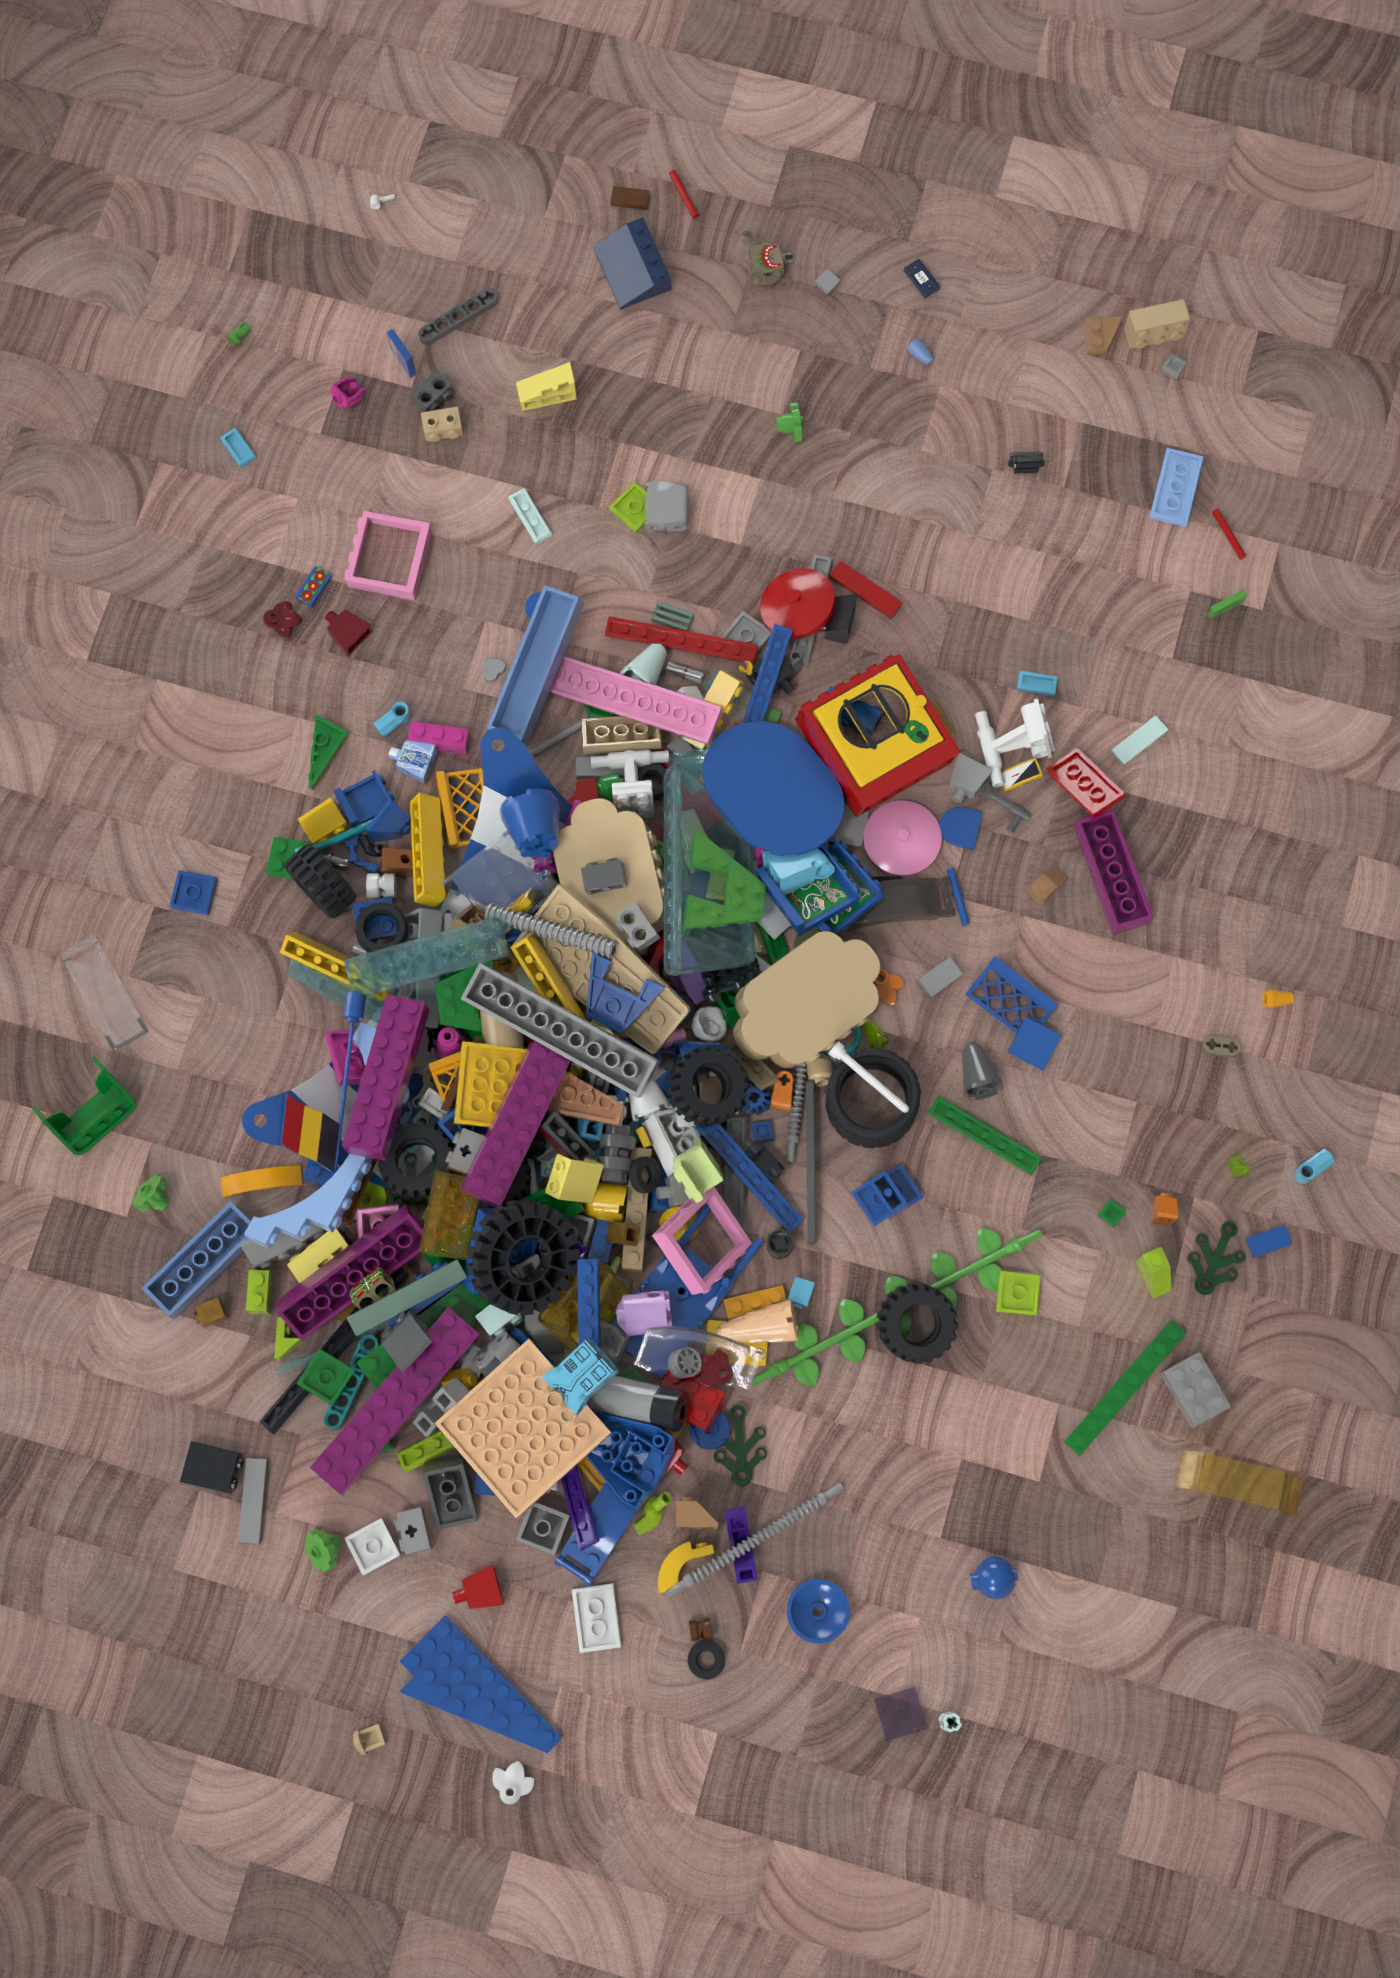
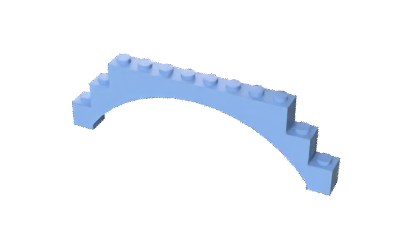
M361 1022L353 1036V1042L355 1046L359 1047L366 1066L376 1028ZM408 1088L403 1103H406L409 1098ZM349 1154L343 1165L319 1190L288 1209L261 1218L254 1216L244 1235L250 1241L271 1250L272 1246L278 1242L280 1232L302 1241L304 1236L306 1237L309 1234L311 1223L333 1233L335 1228L340 1226L344 1211L349 1209L352 1203V1196L360 1189L361 1180L364 1174L369 1172L373 1158Z

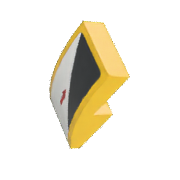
M1036 758L1002 771L1005 783L1002 787L1004 792L1022 787L1024 783L1042 778L1043 774Z

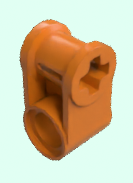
M781 1071L776 1075L777 1082L772 1092L770 1108L790 1111L793 1094V1076L787 1071ZM787 1077V1081H790V1083L787 1082L786 1086H783L782 1082L778 1080Z

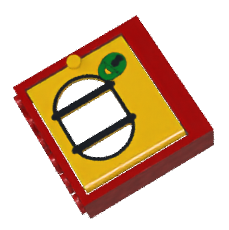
M900 653L895 656L892 654L882 660L883 663L878 666L876 663L866 669L867 672L863 674L859 672L850 678L851 681L847 683L841 682L837 684L833 691L821 693L817 696V700L805 702L801 705V709L798 710V715L795 718L796 723L812 749L837 778L844 800L855 818L953 763L961 753ZM880 688L894 692L903 701L906 708L904 726L900 724L879 690ZM870 692L874 693L896 729L895 732L877 742L873 741L851 703ZM843 709L847 710L868 746L856 744L845 735L841 726Z

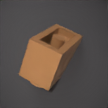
M1054 865L1029 887L1027 893L1042 906L1069 878Z

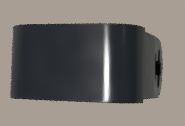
M759 1139L746 1149L745 1154L771 1183L786 1171V1168L769 1152Z

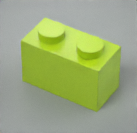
M249 1270L246 1311L250 1314H270L273 1273L269 1270Z

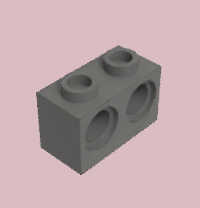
M436 369L410 396L412 403L422 412L439 410L440 405L444 401L451 399L454 388L453 384ZM425 399H430L429 402H423Z

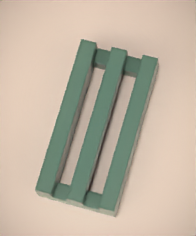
M657 602L651 621L673 629L688 631L694 614ZM659 614L665 616L669 619L685 623L686 625H680L678 623L660 618L657 615Z

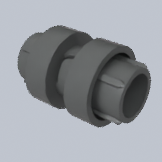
M607 1124L606 1133L601 1135L599 1148L605 1149L604 1156L598 1157L597 1162L604 1164L601 1174L602 1182L626 1184L630 1166L634 1161L629 1159V1152L635 1151L636 1138L631 1136V1126L621 1124L620 1127Z

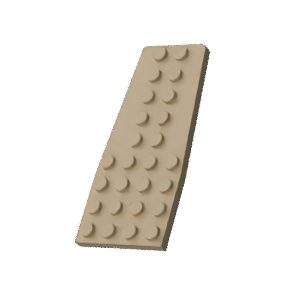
M558 884L535 914V918L545 919L546 922L551 921L552 924L554 922L558 925L562 924L564 927L569 926V929L575 928V931L579 929L581 932H587V934L592 933L593 936L598 935L599 938L602 936L604 939H610V941L615 940L617 947L615 954L608 958L612 960V963L605 976V980L638 996L647 978L665 986V989L624 1032L626 1036L649 1053L655 1054L690 1012L689 1005L601 917L566 887ZM523 931L513 945L532 935L531 932L526 933ZM536 934L535 936L572 996L587 1006L592 953L589 950L585 951L583 948L578 949V946L572 947V944L568 946L566 942L562 944L560 941L555 942L554 939H545L543 935L539 937Z

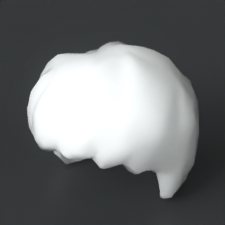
M707 1006L700 1008L695 1013L691 1028L694 1035L701 1041L716 1042L725 1036L727 1022L719 1008Z

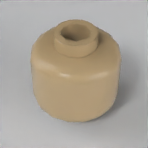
M821 1055L806 1065L809 1082H813L818 1087L828 1085L829 1078L833 1072L831 1060Z

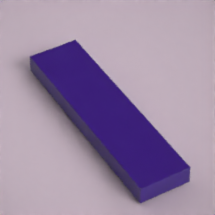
M576 1465L561 1479L578 1549L583 1551L600 1541L581 1468Z

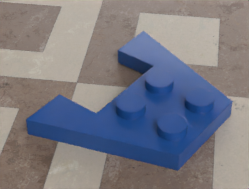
M593 952L586 1016L623 1034L665 989V986L647 978L639 996L605 980L612 960Z

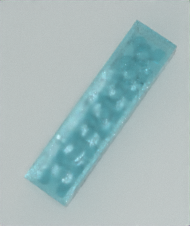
M489 918L345 959L344 963L352 992L362 993L369 997L476 967L479 963L486 964L508 958L510 954L501 919Z

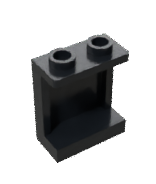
M191 1441L180 1482L231 1494L232 1490H236L238 1484L236 1475L243 1465L244 1458H241L242 1453Z

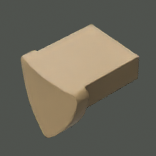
M380 1724L361 1731L358 1729L353 1733L354 1746L362 1756L366 1755L367 1751L386 1744Z

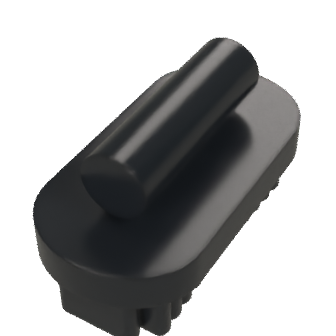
M1040 451L1009 453L1008 466L1014 468V474L1038 473V467L1045 465L1043 453Z

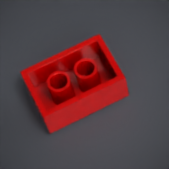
M668 1370L660 1386L687 1391L689 1394V1410L686 1421L707 1433H710L729 1398L725 1392L713 1386L700 1385L695 1381V1376L679 1379L673 1376L670 1370Z

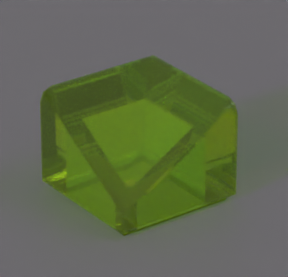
M1240 1155L1232 1156L1227 1160L1229 1169L1235 1179L1252 1171L1250 1167L1244 1164Z

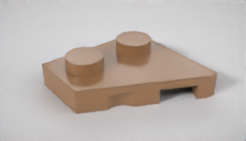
M1121 316L1085 318L1087 355H1106L1121 323Z

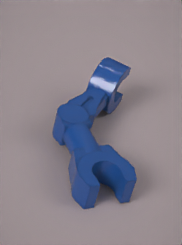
M358 834L352 840H344L349 849V860L352 864L366 869L368 873L381 872L376 864L368 863L361 857H358Z

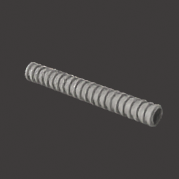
M490 903L485 910L484 916L486 921L491 920V922H497V924H502L503 926L508 925L509 928L514 927V929H520V931H525L526 933L531 932L532 935L537 934L539 937L543 935L545 939H554L555 942L560 941L562 944L566 942L568 946L572 944V947L578 946V949L583 948L591 953L595 951L596 954L601 953L602 956L607 955L608 958H611L616 951L617 944L615 940L610 941V939H604L602 936L599 938L598 935L593 936L592 933L587 934V932H581L579 929L575 931V928L569 929V926L564 927L562 924L558 925L555 922L552 924L551 921L546 922L545 919L541 920L539 917L535 918L532 915L529 917L528 914L523 915L522 912L517 913L516 910L512 911L505 907L500 908L499 905H494L493 903Z

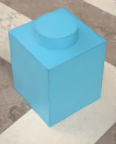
M795 1276L788 1300H792L795 1309H807L814 1288V1282Z

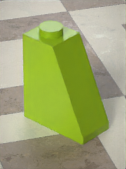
M1162 1247L1143 1254L1136 1261V1264L1152 1299L1171 1292L1170 1264Z

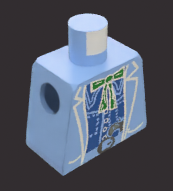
M405 741L402 750L391 747L389 758L397 760L396 767L399 772L426 785L438 750L434 744Z

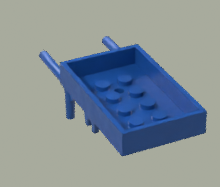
M708 1204L704 1206L677 1241L702 1279L713 1267L686 1248L685 1244L712 1211ZM757 1238L727 1278L723 1276L719 1281L714 1282L711 1285L712 1289L706 1294L692 1295L668 1258L664 1256L635 1293L669 1291L673 1330L629 1336L624 1350L663 1380L669 1370L668 1359L670 1354L691 1344L723 1302V1299L734 1288L733 1282L764 1242ZM680 1289H684L686 1293L684 1295H679L678 1291ZM616 1318L611 1325L614 1326V1327H616V1328H618V1329H620L621 1331L625 1332V1331L618 1325L617 1318Z

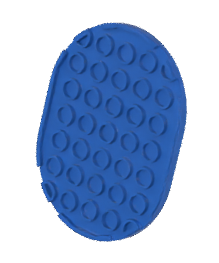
M746 722L725 730L708 748L702 770L705 790L710 800L735 831L753 847L779 856L801 855L820 848L836 833L844 812V796L841 786L835 775L816 752L794 731L771 722Z

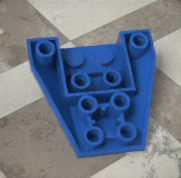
M598 1412L596 1416L609 1429L611 1434L586 1457L618 1498L635 1510H638L657 1489L674 1455L675 1437L656 1425Z

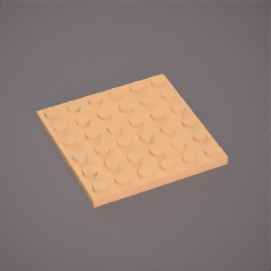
M530 1339L524 1342L435 1422L436 1426L515 1518L520 1517L611 1434L609 1429L587 1404L575 1416L564 1403L561 1392L552 1389L541 1377L554 1369V1367Z

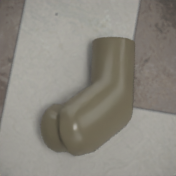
M355 1222L347 1225L345 1229L346 1241L349 1245L358 1240Z

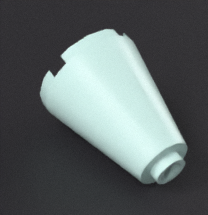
M658 643L651 644L626 665L620 674L656 686L667 656L665 647Z

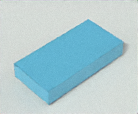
M236 428L220 437V440L240 468L256 459V456Z
M1020 670L1016 691L1055 697L1058 677Z

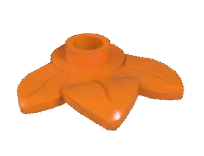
M880 968L878 976H882L884 980L878 982L875 979L873 984L877 988L879 999L885 1004L894 1005L897 998L896 990L902 989L905 986L904 982L898 975L889 974L885 969Z

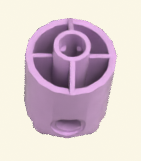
M661 1290L623 1295L616 1308L618 1325L627 1333V1336L673 1330L669 1291Z

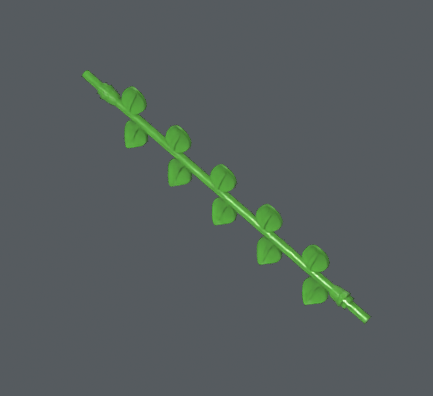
M981 1228L978 1231L976 1242L978 1249L986 1257L955 1272L954 1259L947 1254L935 1252L931 1258V1269L933 1274L941 1280L930 1286L944 1293L953 1303L952 1307L954 1310L957 1304V1295L946 1286L977 1270L978 1279L981 1284L989 1290L997 1291L999 1270L1001 1268L991 1263L1006 1255L1021 1252L1022 1249L1026 1248L1025 1245L1042 1237V1233L1038 1229L1023 1238H1013L1000 1249V1236L992 1230ZM890 1275L885 1283L886 1295L891 1291L895 1292L896 1288L901 1285L907 1286L908 1282L900 1277ZM844 1299L839 1307V1316L843 1324L849 1328L816 1344V1330L809 1325L797 1323L799 1341H794V1343L802 1352L787 1360L771 1363L772 1365L768 1367V1370L750 1378L753 1385L755 1386L770 1377H780L794 1365L796 1378L806 1386H814L818 1378L819 1368L813 1360L807 1358L840 1342L842 1354L847 1359L853 1362H861L865 1352V1343L859 1336L853 1334L878 1322L877 1313L863 1320L864 1312L862 1306L857 1302ZM903 1312L899 1321V1330L902 1336L907 1338L911 1328V1319Z

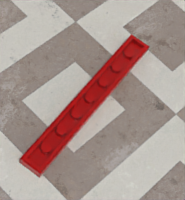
M608 617L604 634L606 637L648 645L658 643L668 649L744 663V661H750L752 665L755 664L758 645L615 617Z

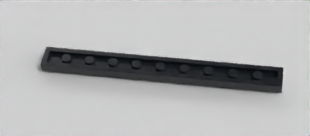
M401 1268L390 1274L395 1289L408 1276ZM378 1285L375 1289L376 1295L388 1285ZM363 1298L360 1301V1305L364 1308L372 1298ZM355 1307L354 1310L349 1314V1316L359 1311L360 1309ZM347 1318L321 1348L336 1359L342 1355L357 1337ZM307 1366L259 1421L273 1435L310 1393L297 1385Z

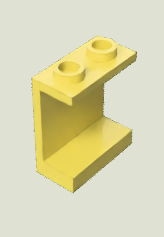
M557 1154L545 1193L559 1200L592 1203L604 1164L591 1158H584V1161Z

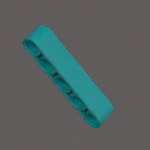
M373 1335L362 1337L348 1365L355 1370L350 1378L355 1377L357 1385L349 1388L347 1382L332 1406L329 1405L324 1416V1423L331 1430L337 1431L343 1428L366 1381V1375L361 1369L357 1368L356 1362L371 1351L366 1350L365 1345L367 1341L374 1340L375 1347L380 1344L379 1340ZM347 1396L348 1404L340 1407L339 1399ZM338 1415L339 1423L331 1426L330 1418Z

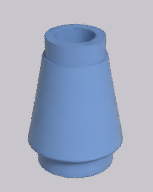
M918 338L907 347L909 354L926 366L935 358L923 340Z

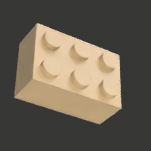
M1184 299L1129 311L1124 331L1130 349H1141L1146 345H1159L1164 341H1177L1183 338L1190 321Z

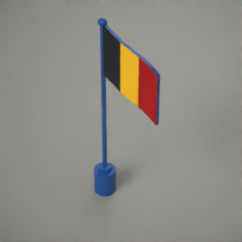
M347 992L345 997L343 1018H346L347 1022L351 1024L339 1123L326 1114L299 1103L288 1094L285 1097L280 1144L295 1154L317 1162L331 1171V1176L337 1172L354 1025L364 1018L366 995L356 992Z

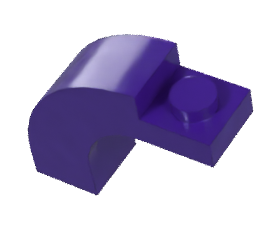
M745 1506L724 1510L731 1550L732 1546L737 1547V1543L742 1544V1540L747 1541V1537H750ZM750 1548L749 1552L745 1551V1555L740 1554V1558L735 1557V1561H733L737 1584L758 1580L753 1550Z

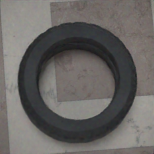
M375 903L365 908L359 914L355 924V933L359 945L367 953L377 957H388L396 954L405 945L408 938V924L406 917L397 907L388 903ZM381 915L393 918L399 926L397 937L392 942L383 945L372 943L365 935L367 923L372 918Z

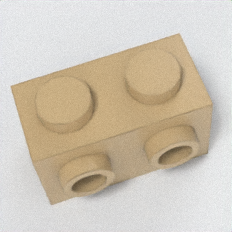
M458 407L421 413L426 441L437 442L440 439H455L463 435Z

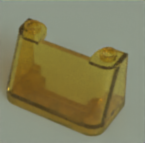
M600 1262V1320L602 1321L611 1307L617 1308L623 1295L632 1294V1292L608 1264ZM577 1272L575 1276L568 1275L567 1280L572 1284L567 1292L560 1289L559 1294L562 1298L556 1304L548 1302L549 1308L538 1315V1322L572 1351L578 1347Z

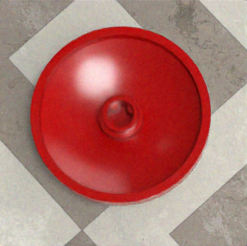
M798 568L786 571L773 579L763 592L760 601L762 619L771 632L774 624L793 630L790 639H801L811 636L821 630L831 619L836 606L835 591L828 578L816 570Z

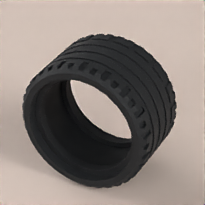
M883 1048L857 1050L853 1054L850 1053L849 1056L865 1070H881L890 1074L898 1081L904 1091L909 1111L902 1113L897 1120L884 1127L871 1128L854 1122L844 1112L839 1092L845 1081L856 1072L844 1061H841V1063L836 1065L828 1082L826 1093L828 1119L832 1127L836 1128V1132L843 1139L846 1138L849 1143L856 1146L861 1145L863 1148L889 1146L892 1142L895 1143L901 1139L913 1125L920 1106V1083H918V1077L914 1069H911L910 1064L903 1057L900 1058L897 1053H893L890 1050L885 1051Z

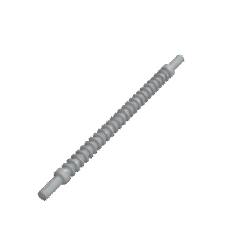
M805 1062L798 1065V1068H795L797 1073L794 1074L796 1077L794 1082L796 1084L793 1085L795 1090L792 1091L794 1093V1096H792L794 1101L791 1102L793 1107L790 1108L792 1110L790 1113L792 1117L789 1118L791 1123L788 1124L790 1129H788L789 1134L786 1139L788 1142L786 1162L794 1163L796 1143L799 1142L797 1134L800 1133L798 1130L800 1125L798 1123L801 1122L799 1117L802 1116L800 1111L803 1110L800 1106L803 1105L801 1100L804 1099L802 1095L805 1092L802 1090L805 1089L803 1084L806 1083L804 1078L807 1077L804 1074L807 1072V1069H805L807 1064Z
M838 1483L824 1493L819 1492L815 1495L816 1498L811 1497V1501L806 1500V1504L802 1503L801 1507L797 1506L796 1510L792 1509L791 1513L787 1512L786 1516L782 1515L781 1520L777 1518L776 1523L772 1522L771 1526L767 1525L766 1529L762 1528L761 1532L757 1531V1535L752 1534V1538L747 1537V1541L742 1540V1544L737 1543V1547L732 1546V1550L727 1549L726 1554L723 1552L721 1557L718 1555L716 1560L712 1559L711 1563L707 1562V1566L702 1565V1569L697 1568V1572L692 1571V1575H685L682 1581L666 1590V1594L671 1598L687 1587L692 1588L695 1586V1582L699 1583L700 1579L704 1580L705 1576L709 1577L710 1573L714 1574L716 1569L720 1570V1566L725 1567V1563L730 1564V1560L735 1561V1557L740 1558V1554L745 1555V1551L749 1552L750 1548L754 1549L755 1545L759 1546L760 1542H765V1538L770 1539V1535L775 1536V1532L780 1533V1529L784 1530L785 1526L789 1527L790 1523L794 1524V1520L799 1521V1517L804 1518V1514L809 1515V1511L814 1512V1508L818 1509L819 1505L827 1504V1500L843 1491L844 1487L841 1483Z

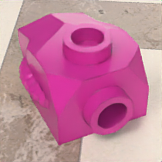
M344 377L333 384L330 389L333 402L339 407L346 409L358 403L367 392L365 388L358 384L355 377Z

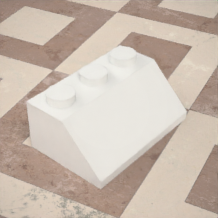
M675 1107L654 1113L642 1123L668 1177L672 1176L674 1172L672 1169L674 1166L673 1159L693 1147V1140L700 1136L694 1127L677 1128Z

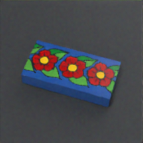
M315 566L295 595V598L312 608L331 580L332 575Z

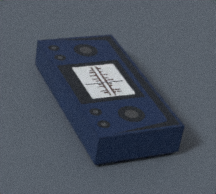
M920 259L904 267L905 274L924 299L940 290V285Z

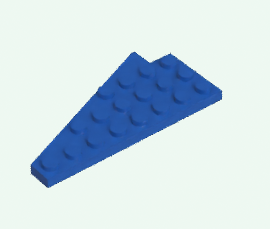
M446 1615L400 1660L405 1668L414 1676L400 1690L401 1693L545 1753H548L563 1738Z

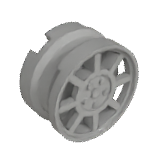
M693 1348L678 1349L670 1354L668 1367L676 1378L691 1377L700 1371L701 1358Z

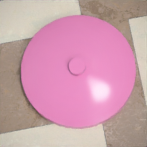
M905 800L889 802L875 810L865 825L863 835L864 849L871 863L885 874L901 877L915 876L928 869L936 860L942 842L941 829L935 816L924 806Z

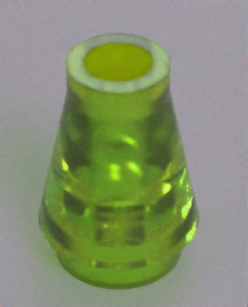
M868 1020L862 1025L872 1048H883L888 1044V1036L872 1020Z

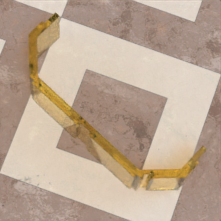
M1183 1450L1180 1455L1175 1489L1200 1491L1288 1513V1516H1297L1303 1478L1280 1470L1229 1458Z

